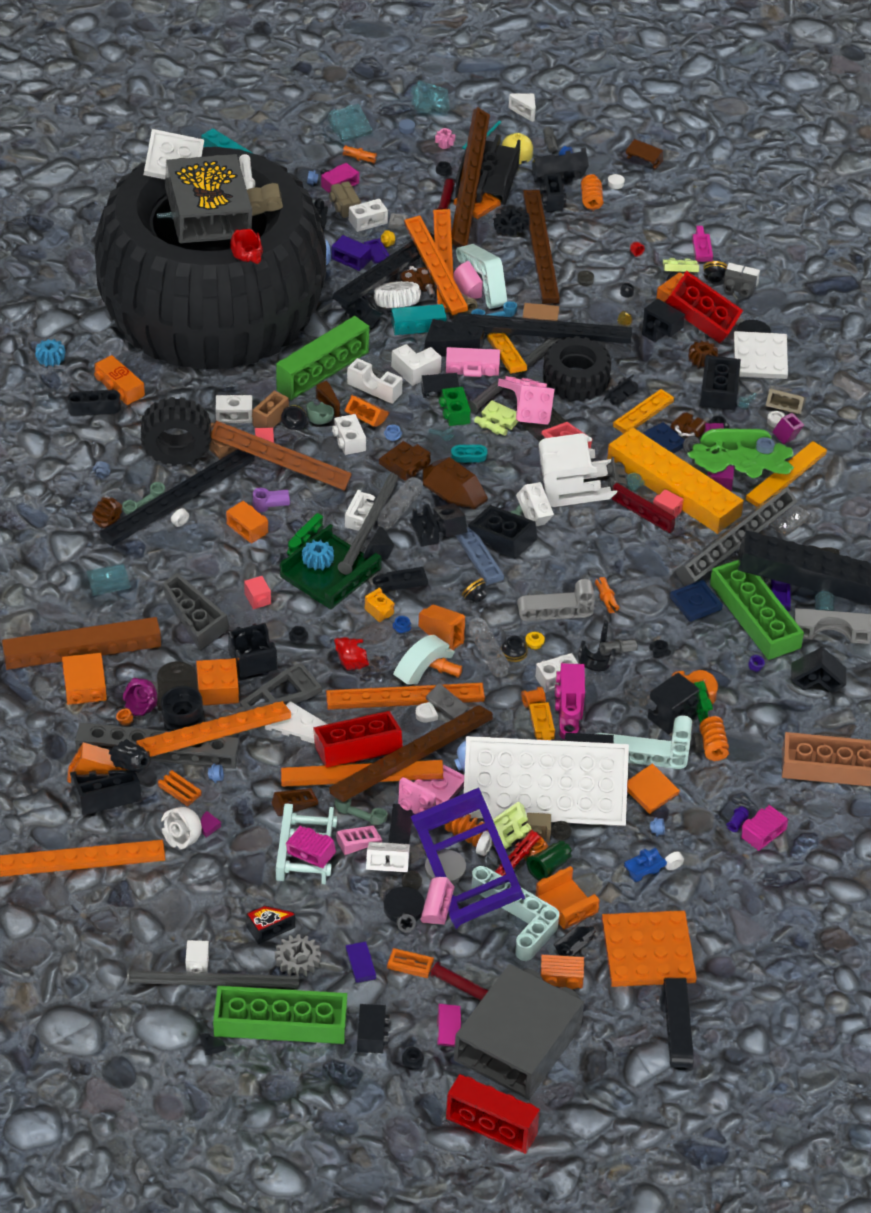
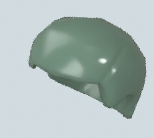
M313 401L306 405L307 418L313 424H326L334 417V408L330 405H325L323 402H320L319 405H314Z

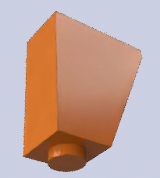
M434 604L419 613L418 627L425 633L436 635L450 645L449 648L452 650L464 643L465 616L463 614Z
M83 742L68 766L67 782L71 783L70 772H77V775L89 774V771H96V774H109V771L126 769L115 767L110 759L111 755L108 749Z

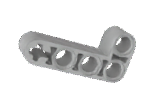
M580 579L575 584L574 593L526 595L520 597L517 604L520 618L523 621L585 618L593 614L595 596L592 582L589 579Z

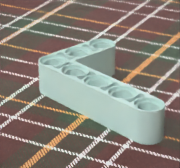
M475 244L456 248L458 261L460 263L469 261L475 271L482 274L487 307L489 309L502 307L507 302V295L500 258Z
M678 716L675 718L672 741L607 733L595 734L614 735V744H629L628 763L648 766L653 763L657 767L682 769L687 766L692 720L688 716Z
M478 866L472 871V889L502 876L485 866ZM510 882L479 895L484 898L510 888ZM521 888L525 899H519L501 908L528 923L516 939L515 951L518 959L528 961L537 954L558 930L559 911L552 905Z

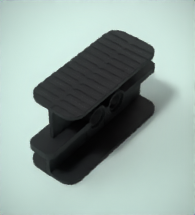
M496 134L494 142L486 140L476 202L481 203L484 193L503 196L502 204H506L519 166L521 140L517 141L515 148L501 146V135ZM466 150L456 176L455 198L458 197Z

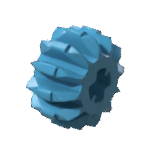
M55 339L41 340L40 344L36 346L35 357L40 365L45 364L46 367L49 365L54 367L55 364L60 365L64 361L66 351L61 341L56 342Z
M313 540L312 543H306L302 550L303 564H306L308 568L313 567L315 571L316 569L323 571L325 567L329 568L334 560L333 547L329 546L328 542L322 543V540L319 542Z

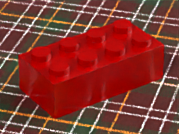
M687 270L665 300V303L684 313L685 320L719 344L728 336L743 312L741 308Z
M390 711L313 727L315 749L326 768L345 763H355L368 758L373 759L377 756L391 754L403 747L402 730Z
M458 1075L447 1095V1120L524 1154L527 1153L537 1136L539 1108L531 1103H525L516 1099L513 1095L500 1092L490 1085L477 1082L472 1077Z

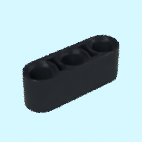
M116 390L72 392L67 397L68 411L73 416L116 414L121 410L120 393Z

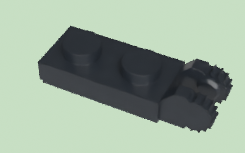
M423 566L375 575L372 579L373 584L376 585L375 590L381 588L383 594L388 593L390 590L428 585V579Z

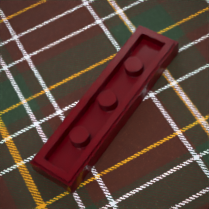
M618 483L613 485L612 491L617 490V493L611 498L612 500L668 533L674 531L675 516Z

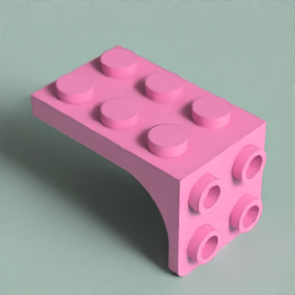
M506 376L505 379H499L498 386L511 389L516 394L517 421L549 424L555 389L547 387L546 383L528 378L517 379L516 377Z
M443 765V779L416 780L412 782L402 777L399 781L398 804L404 810H412L414 814H417L454 798L464 787V775Z

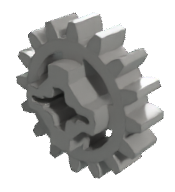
M297 934L296 938L293 939L290 935L288 941L282 939L281 945L276 946V966H280L281 972L287 970V976H290L292 973H295V976L298 977L299 973L307 976V971L313 973L315 972V967H319V960H321L320 946L315 945L314 939L308 941V936L302 939L300 934Z

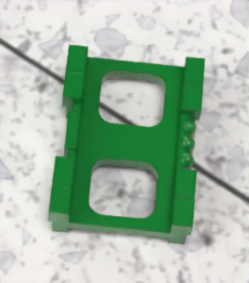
M704 681L694 682V685L699 688V703L696 710L699 723L708 718V711L713 710L711 700L708 699L706 693L707 688Z

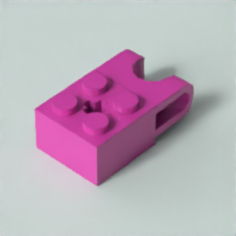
M561 663L560 671H556V683H559V685L555 684V696L558 698L555 699V711H559V735L562 739H565V733H579V720L583 718L585 698L584 664ZM571 725L574 727V731L567 732L564 730V727Z

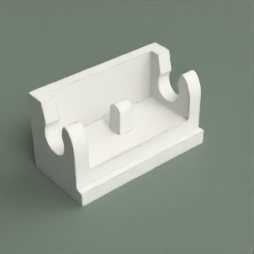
M357 490L345 513L346 528L360 530L374 504L373 502H368L367 499L374 501L375 497L373 495Z

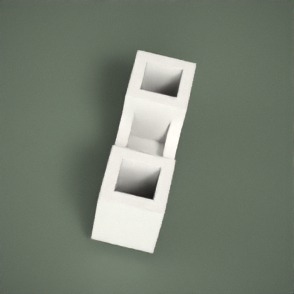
M358 358L347 368V384L392 404L402 394V377L387 371L379 379L372 371V364Z

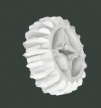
M414 282L384 283L377 286L374 290L375 303L380 307L399 308L415 305L420 301L421 291L419 285Z

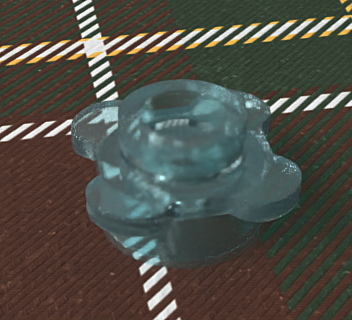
M631 473L627 476V485L631 491H637L640 486H644L645 482L641 480L639 474Z

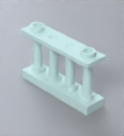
M285 804L276 863V881H284L285 873L294 871L322 874V884H326L327 876H331V864L326 863L324 868H320L312 864L290 863L287 857L292 855L287 853L286 842L295 832L291 828L296 823L326 825L327 832L319 834L332 837V829L337 828V816H334V807H330L328 817L297 815V813H293V804Z

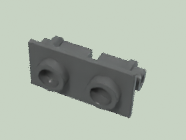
M612 457L610 464L606 466L607 475L609 476L608 487L612 491L613 485L618 483L628 488L624 465L621 462L615 463L614 457Z

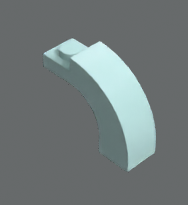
M436 635L426 636L407 651L393 674L406 684L417 685L424 671L433 661L439 658H452L455 651L450 649V645Z

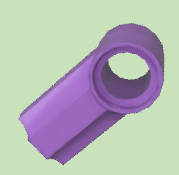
M256 488L253 491L252 506L257 512H265L269 507L290 505L288 490L268 491L265 488Z

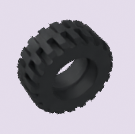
M577 336L574 338L566 337L564 340L556 341L555 344L553 343L546 350L543 363V381L547 384V387L555 389L554 394H558L560 398H568L571 401L590 400L595 396H599L608 387L611 373V358L605 347L599 345L597 341H591L586 337L584 339ZM571 368H582L584 370H575Z
M170 397L167 400L164 398L159 400V403H153L145 410L141 419V445L145 452L152 456L153 460L161 461L165 465L168 463L172 464V466H177V464H182L183 466L187 465L188 462L193 463L197 461V458L200 459L210 447L211 419L207 411L200 404L196 405L195 401H188L182 397L180 399ZM178 428L186 430L188 432L180 435H172L164 431L168 429Z

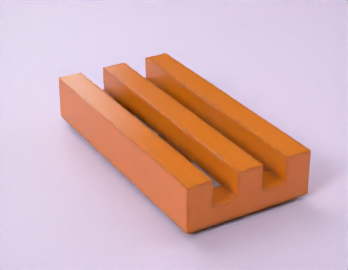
M173 770L169 772V775H165L163 780L160 779L158 781V786L187 807L202 795L199 788Z
M393 948L387 963V969L428 978L434 958Z

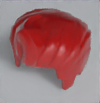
M236 229L230 242L233 256L241 261H251L255 264L260 263L263 248L259 233L256 235L252 229Z
M348 637L334 639L339 660L345 669L356 670L369 665L366 650L357 646L359 643H363V639H350Z

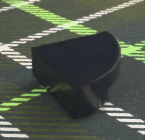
M199 1034L205 1056L226 1051V1045L223 1040L213 1037L211 1034Z

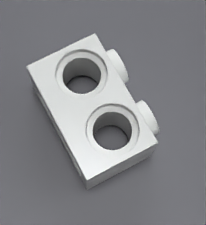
M380 199L350 206L349 221L357 232L388 224V210Z
M356 414L334 418L332 432L334 437L337 436L338 446L340 449L342 448L344 454L348 455L366 451V436Z
M541 482L527 484L516 494L525 518L535 521L536 526L545 525L553 517L554 513Z
M572 653L536 664L535 677L545 693L555 690V684L559 685V683H556V671H560L561 663L578 664Z
M369 842L367 848V870L408 872L410 844Z

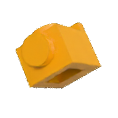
M378 588L365 596V610L378 622H381L394 614V602L382 593L381 588Z

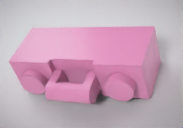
M447 347L446 374L457 373L467 377H481V375L499 376L500 350Z

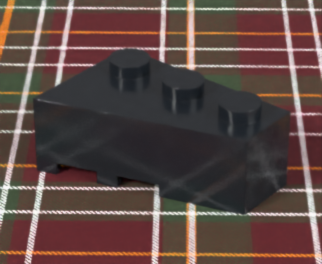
M586 147L581 148V151L576 153L565 151L566 155L555 156V154L534 158L531 163L534 181L543 183V174L560 173L561 181L572 178V180L582 178L589 167Z
M432 319L425 339L424 350L431 347L443 357L446 356L447 347L482 349L484 328Z
M113 770L109 771V774H96V771H89V774L77 775V772H70L72 791L82 815L142 801L140 781L136 772Z

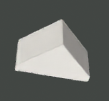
M510 94L508 108L532 122L535 121L536 106L534 94Z

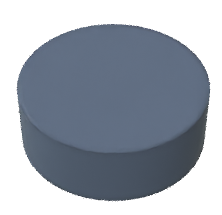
M409 119L401 120L399 122V131L404 134L413 133L415 131V123Z
M763 437L757 440L756 449L760 453L769 454L774 451L775 443L772 439Z

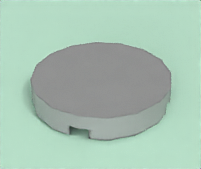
M442 849L437 851L446 877L453 885L458 883L465 876L466 872L464 858L453 850ZM427 858L425 873L429 879H433L435 875Z

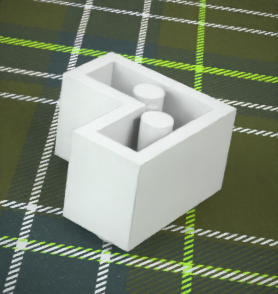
M405 344L392 350L391 367L408 383L414 386L421 382L422 375L441 373V356L431 347L416 354Z

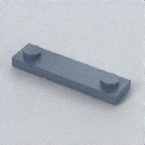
M468 527L467 533L455 535L486 585L504 580L502 571L481 538Z

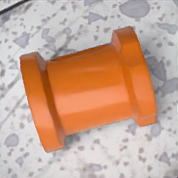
M541 686L537 687L536 690L528 692L524 690L521 692L525 708H529V704L546 703L545 692Z

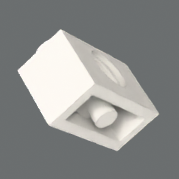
M216 395V421L222 423H252V395Z

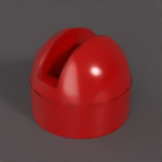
M633 242L630 247L631 253L636 257L641 256L645 246L640 242Z

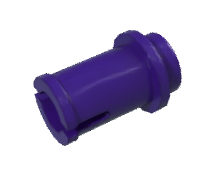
M742 806L736 808L734 815L726 824L727 828L732 832H737L742 823L749 818V811Z

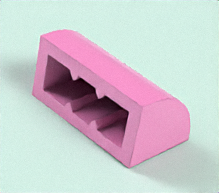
M466 261L455 270L453 274L454 281L462 294L474 299L482 298L483 281L471 263Z
M436 877L431 880L420 919L422 923L445 925L455 887L447 877Z

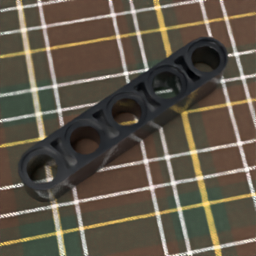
M664 978V1002L670 1067L693 1068L694 1055L687 979Z

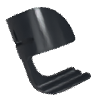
M607 620L604 621L602 627L600 643H606L608 631ZM582 640L578 652L579 663L584 664V667L589 670L598 672L607 670L612 663L616 649L613 648L612 653L608 656H602L599 648L597 653L594 654L587 649L586 641Z

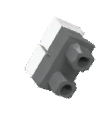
M728 263L723 282L724 292L730 294L736 291L746 298L749 295H753L754 289L759 283L760 270L745 266L743 271L744 266Z

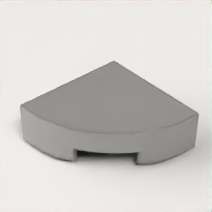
M391 213L388 228L402 227L405 225L404 220L408 219V215Z

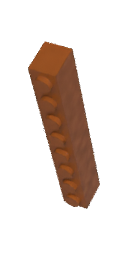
M157 617L2 640L6 670L62 662V657L93 653H101L103 656L161 647V633Z

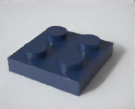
M664 422L643 432L644 435L673 454L683 449L685 439Z
M703 580L670 592L671 600L689 622L720 611L723 607L721 601Z

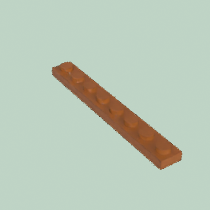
M216 421L211 432V439L343 491H346L352 476L350 472L219 421Z

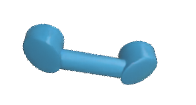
M506 302L503 305V311L486 315L512 317L517 312V303ZM474 309L471 311V314L485 315V311Z

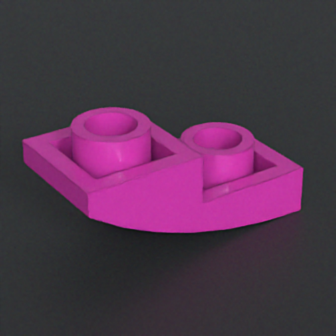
M438 1004L437 1045L455 1047V1035L461 1028L460 1006Z

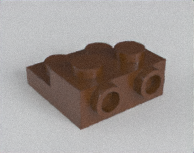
M402 441L380 457L379 464L395 475H398L404 481H407L430 464L431 452L418 444L413 447L407 442Z

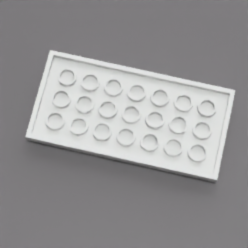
M466 736L464 793L479 787L492 819L517 802H520L524 805L526 815L527 813L551 814V823L626 826L629 744ZM480 809L470 813L471 819H483Z

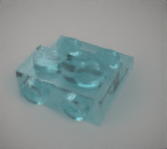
M420 80L412 87L411 95L414 96L412 105H415V110L428 114L431 113L432 109L446 114L450 110L448 89Z
M359 104L348 105L343 109H335L329 113L328 121L334 133H338L342 142L372 133V128Z

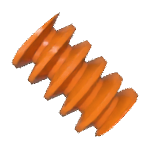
M594 174L586 175L581 180L582 203L586 208L596 210L603 205L602 182Z
M718 716L708 717L699 725L705 756L712 761L723 760L729 755V744L723 725L724 722Z
M467 814L465 817L463 816L446 823L445 830L452 832L456 836L484 824V822L481 821L477 825L478 818L470 821L471 815ZM483 832L465 839V841L477 847Z

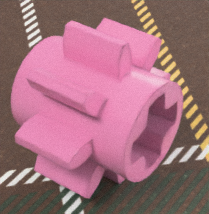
M443 128L437 131L435 143H439L438 146L440 148L448 149L454 145L455 134H452L450 129Z

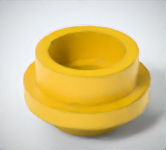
M385 230L381 235V242L385 247L395 244V234L389 230Z
M530 632L526 635L525 642L530 649L536 650L542 647L545 637L539 632Z

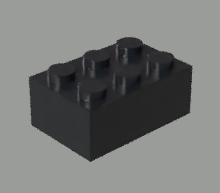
M705 356L700 406L735 410L741 359Z

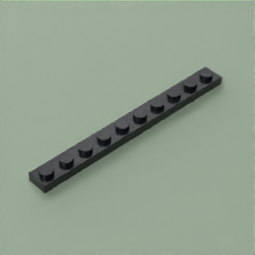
M430 233L433 241L435 242L434 234ZM411 241L334 292L332 299L347 307L419 259L421 255L414 242Z
M458 313L456 321L459 324L482 327L484 332L551 338H574L577 336L583 339L585 337L589 338L591 341L631 344L632 327L468 313Z
M239 449L233 451L100 531V537L112 547L252 463L255 461V456Z

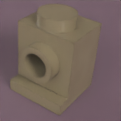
M527 813L528 821L523 823L522 826L528 823L533 831L543 839H546L547 843H550L551 814Z

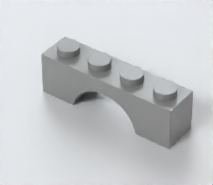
M795 608L793 619L804 632L803 639H813L817 633L824 630H835L844 634L851 643L870 644L871 614Z

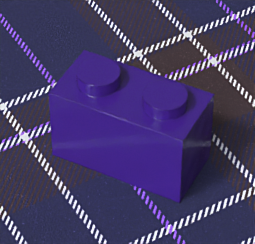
M342 235L331 247V259L361 271L371 261V247Z

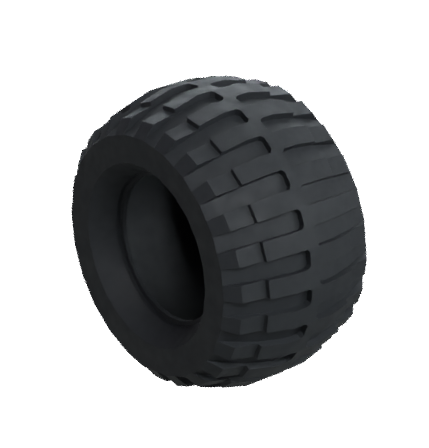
M203 147L201 156L237 154L239 161L241 155H249L252 178L255 180L256 185L255 188H261L271 183L279 185L283 207L276 211H265L262 214L252 216L251 229L256 235L259 233L263 248L261 261L258 264L235 258L231 251V239L179 243L165 189V179L143 175L146 162L132 169V173L124 175L117 183L116 189L110 192L107 206H104L94 239L97 287L111 319L115 321L119 333L125 334L127 341L133 347L143 349L145 354L154 359L164 360L166 363L178 367H191L203 370L230 369L241 365L257 363L262 358L271 357L281 352V347L293 343L298 339L299 332L306 328L311 315L317 308L326 277L324 228L319 212L313 204L309 192L304 189L302 181L295 175L288 173L286 167L270 161L264 156L240 149L223 147Z

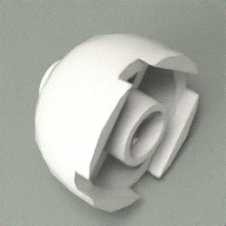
M176 807L164 813L161 822L164 821L162 833L172 847L177 845L179 849H184L198 840L201 835L202 826L198 815L193 810L187 807Z

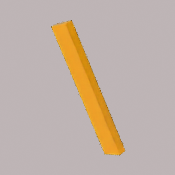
M812 441L787 461L794 467L789 474L773 473L748 493L745 500L758 507L774 493L791 484L825 456L827 449Z

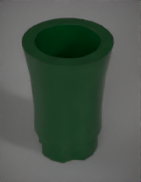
M560 840L541 852L528 857L526 861L527 868L530 874L538 881L548 878L561 865L567 862L572 856V850L567 843Z

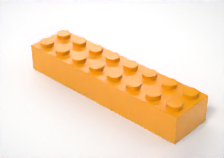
M632 427L609 444L607 460L614 457L615 463L621 462L624 465L625 473L660 495L664 490H667L683 498L682 511L715 533H720L742 516L743 499Z

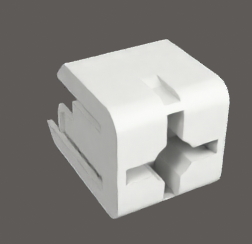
M580 433L545 438L539 442L544 489L551 507L608 500L617 493V490L611 491L610 487L601 488L600 480L584 482L583 480L606 476L608 474L606 466L611 462V459L591 462V459L595 458V449L588 448V442L592 441L591 437Z

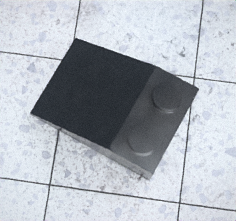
M489 505L468 524V527L496 551L513 559L520 556L537 540L535 521Z

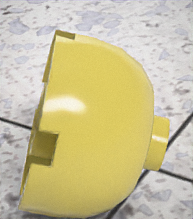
M521 133L508 135L503 140L501 146L515 148L517 141L521 140L519 164L526 160L529 162L533 157V144L530 138Z

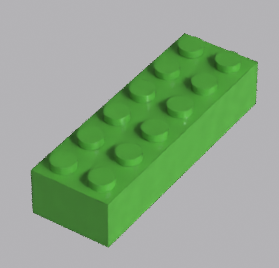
M353 316L298 351L276 363V390L292 401L350 365L357 358L359 359L369 353V325Z
M738 560L712 569L710 585L767 660L801 649L804 632L760 576L738 571Z
M217 986L213 1020L214 1037L344 1044L348 993Z

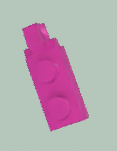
M696 226V232L692 236L695 261L711 262L713 261L710 234H704L703 226Z

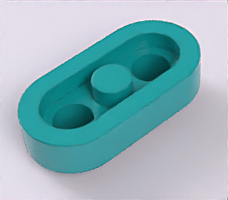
M455 445L451 449V458L459 463L483 462L487 459L488 450L483 445Z

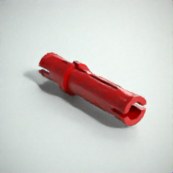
M530 830L526 837L515 845L516 848L508 856L513 869L524 856L530 854V849L541 839L535 831ZM501 864L495 872L504 876L506 872Z

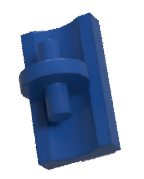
M656 848L649 851L643 849L640 851V855L624 862V866L629 871V876L634 882L642 880L643 876L649 873H658L660 868L667 865V861L660 856Z

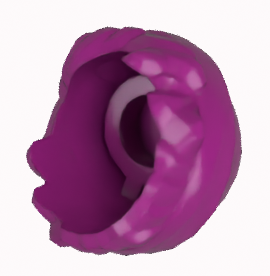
M133 678L128 683L123 694V700L126 702L125 707L135 716H144L156 707L158 696L153 683L147 679Z

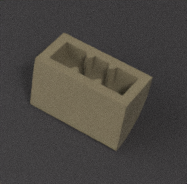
M770 388L765 406L801 414L807 397Z

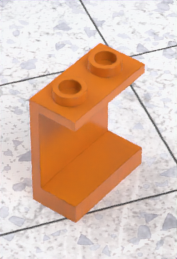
M101 653L62 657L67 705L107 700Z
M571 866L564 870H559L548 878L541 879L536 884V897L558 909L559 925L564 930L598 913L600 901L595 894L587 897L572 880L573 868Z

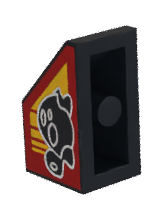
M263 906L253 909L246 914V927L256 942L261 944L294 929L295 913Z

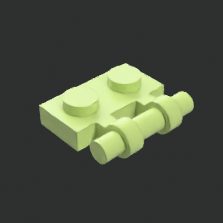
M663 259L664 271L685 272L687 270L688 272H699V264L695 260Z
M492 400L481 412L482 418L476 416L474 422L479 424V427L488 428L493 433L503 436L508 432L505 427L512 430L519 421L516 420L517 411Z
M517 802L493 819L505 849L511 847L512 843L516 840L526 837V834L532 830L528 823L522 826L523 823L528 821L524 805L520 802Z

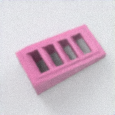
M374 826L336 832V841L344 855L368 848L369 842L382 843V839ZM372 833L374 838H370L368 834Z

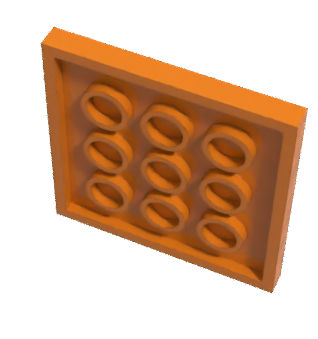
M685 910L602 914L601 920L611 987L663 985L664 978H686L687 983H696L697 977Z

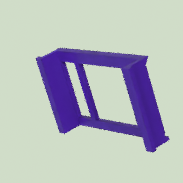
M479 787L411 816L435 878L446 877L437 851L486 830L490 833L506 872V875L455 897L454 894L452 895L448 911L456 930L465 922L519 899H525ZM480 809L485 821L484 824L435 845L433 844L429 834L430 830ZM510 882V888L459 909L458 903Z

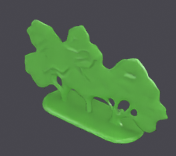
M711 429L705 432L700 439V443L694 444L692 446L693 450L687 453L690 458L695 459V464L704 467L712 473L723 471L731 464L736 467V470L741 473H747V476L752 479L761 476L763 469L779 474H789L794 469L789 462L785 461V459L794 456L793 450L790 447H786L781 443H775L772 453L764 454L757 451L756 443L759 438L766 437L771 439L770 433L762 429Z

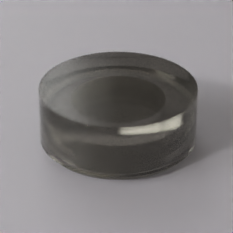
M590 271L579 272L577 275L578 284L582 286L592 285L594 283V274Z
M701 733L692 734L694 753H701L703 751V737Z

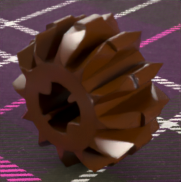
M701 340L700 343L694 342L693 345H690L689 361L692 362V365H697L698 368L704 367L706 355L718 356V348L715 347L714 343L709 344V341L703 342Z
M103 497L100 502H97V506L94 507L92 521L101 528H107L120 519V514L123 512L121 510L122 505L112 497Z

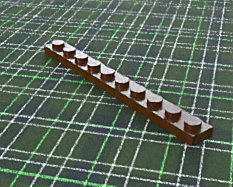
M479 107L473 109L451 232L452 244L457 247L468 244L490 114Z
M540 189L523 190L524 206L530 217L528 228L542 304L559 303L560 297Z
M478 705L329 787L330 794L345 802L492 720L493 713Z

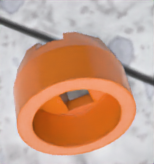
M127 708L121 709L116 714V719L121 725L129 726L133 722V714Z

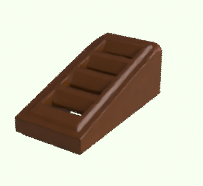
M324 381L317 384L316 399L325 405H330L334 408V416L336 418L340 417V402L329 382Z
M311 788L274 792L272 806L277 816H283L285 804H293L294 813L316 806L319 803Z

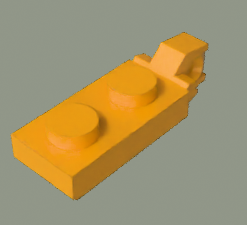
M549 702L529 704V713L536 740L551 741L555 737V728Z

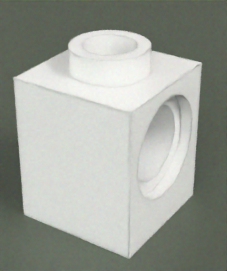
M187 940L186 973H208L209 941Z

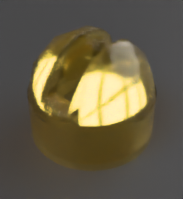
M622 311L617 319L618 324L623 326L630 325L632 322L631 314Z

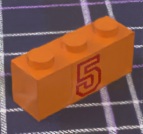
M111 355L94 364L96 380L103 383L108 390L118 391L120 393V400L126 405L145 396L144 382L114 356Z

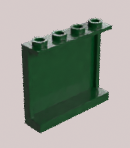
M330 524L280 563V577L331 610L381 570L382 556L375 553L370 558L365 559L363 558L364 553L360 551L352 565V572L347 575L341 573L338 570V564L343 562L351 545L334 535L333 525ZM313 540L316 542L322 540V543L328 542L329 546L333 547L334 560L329 568L325 567L323 571L321 569H316L315 571L313 567L308 568L306 564H303L302 550L306 543H312Z

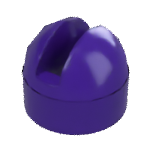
M759 655L751 656L748 661L749 669L755 672H759L765 665L764 659Z

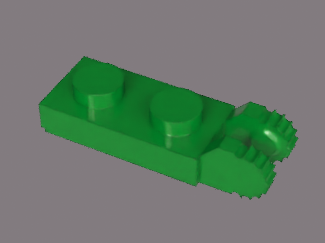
M316 513L290 539L287 550L288 556L323 529V516Z

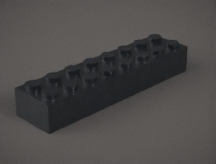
M746 530L739 549L738 571L871 605V563L868 561L854 559L849 556L816 549L812 546H805L793 541H786Z

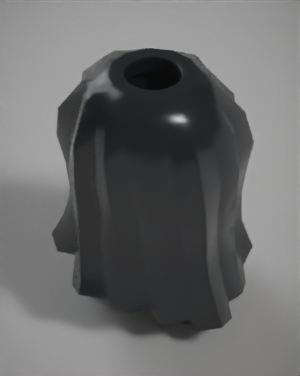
M128 739L119 742L118 746L115 745L113 749L109 750L110 759L115 767H121L132 772L139 773L145 770L151 762L149 751L130 742Z

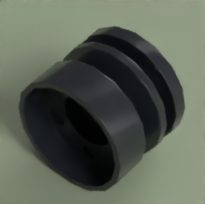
M177 686L168 690L162 696L161 710L165 731H174L205 722L202 696L195 688Z

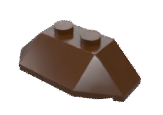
M451 457L437 460L423 469V485L449 504L455 503L458 506L476 509L488 501V497L476 475Z

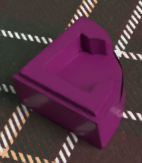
M208 811L201 818L203 835L207 838L221 827V822Z

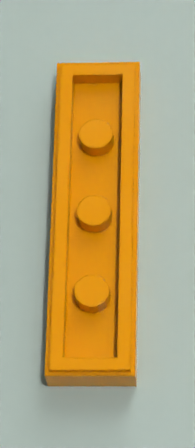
M505 333L487 334V340L493 349L500 350V359L510 374L527 371V364Z
M660 389L615 420L613 427L623 434L632 427L636 429L673 403L674 397Z

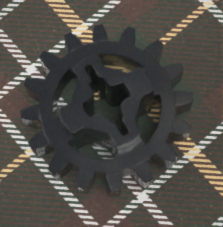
M515 206L511 209L507 207L506 211L500 210L501 214H496V218H493L494 228L502 236L508 234V237L512 234L517 236L518 232L523 233V229H528L527 225H530L529 213H527L526 209L522 210V207L518 209Z

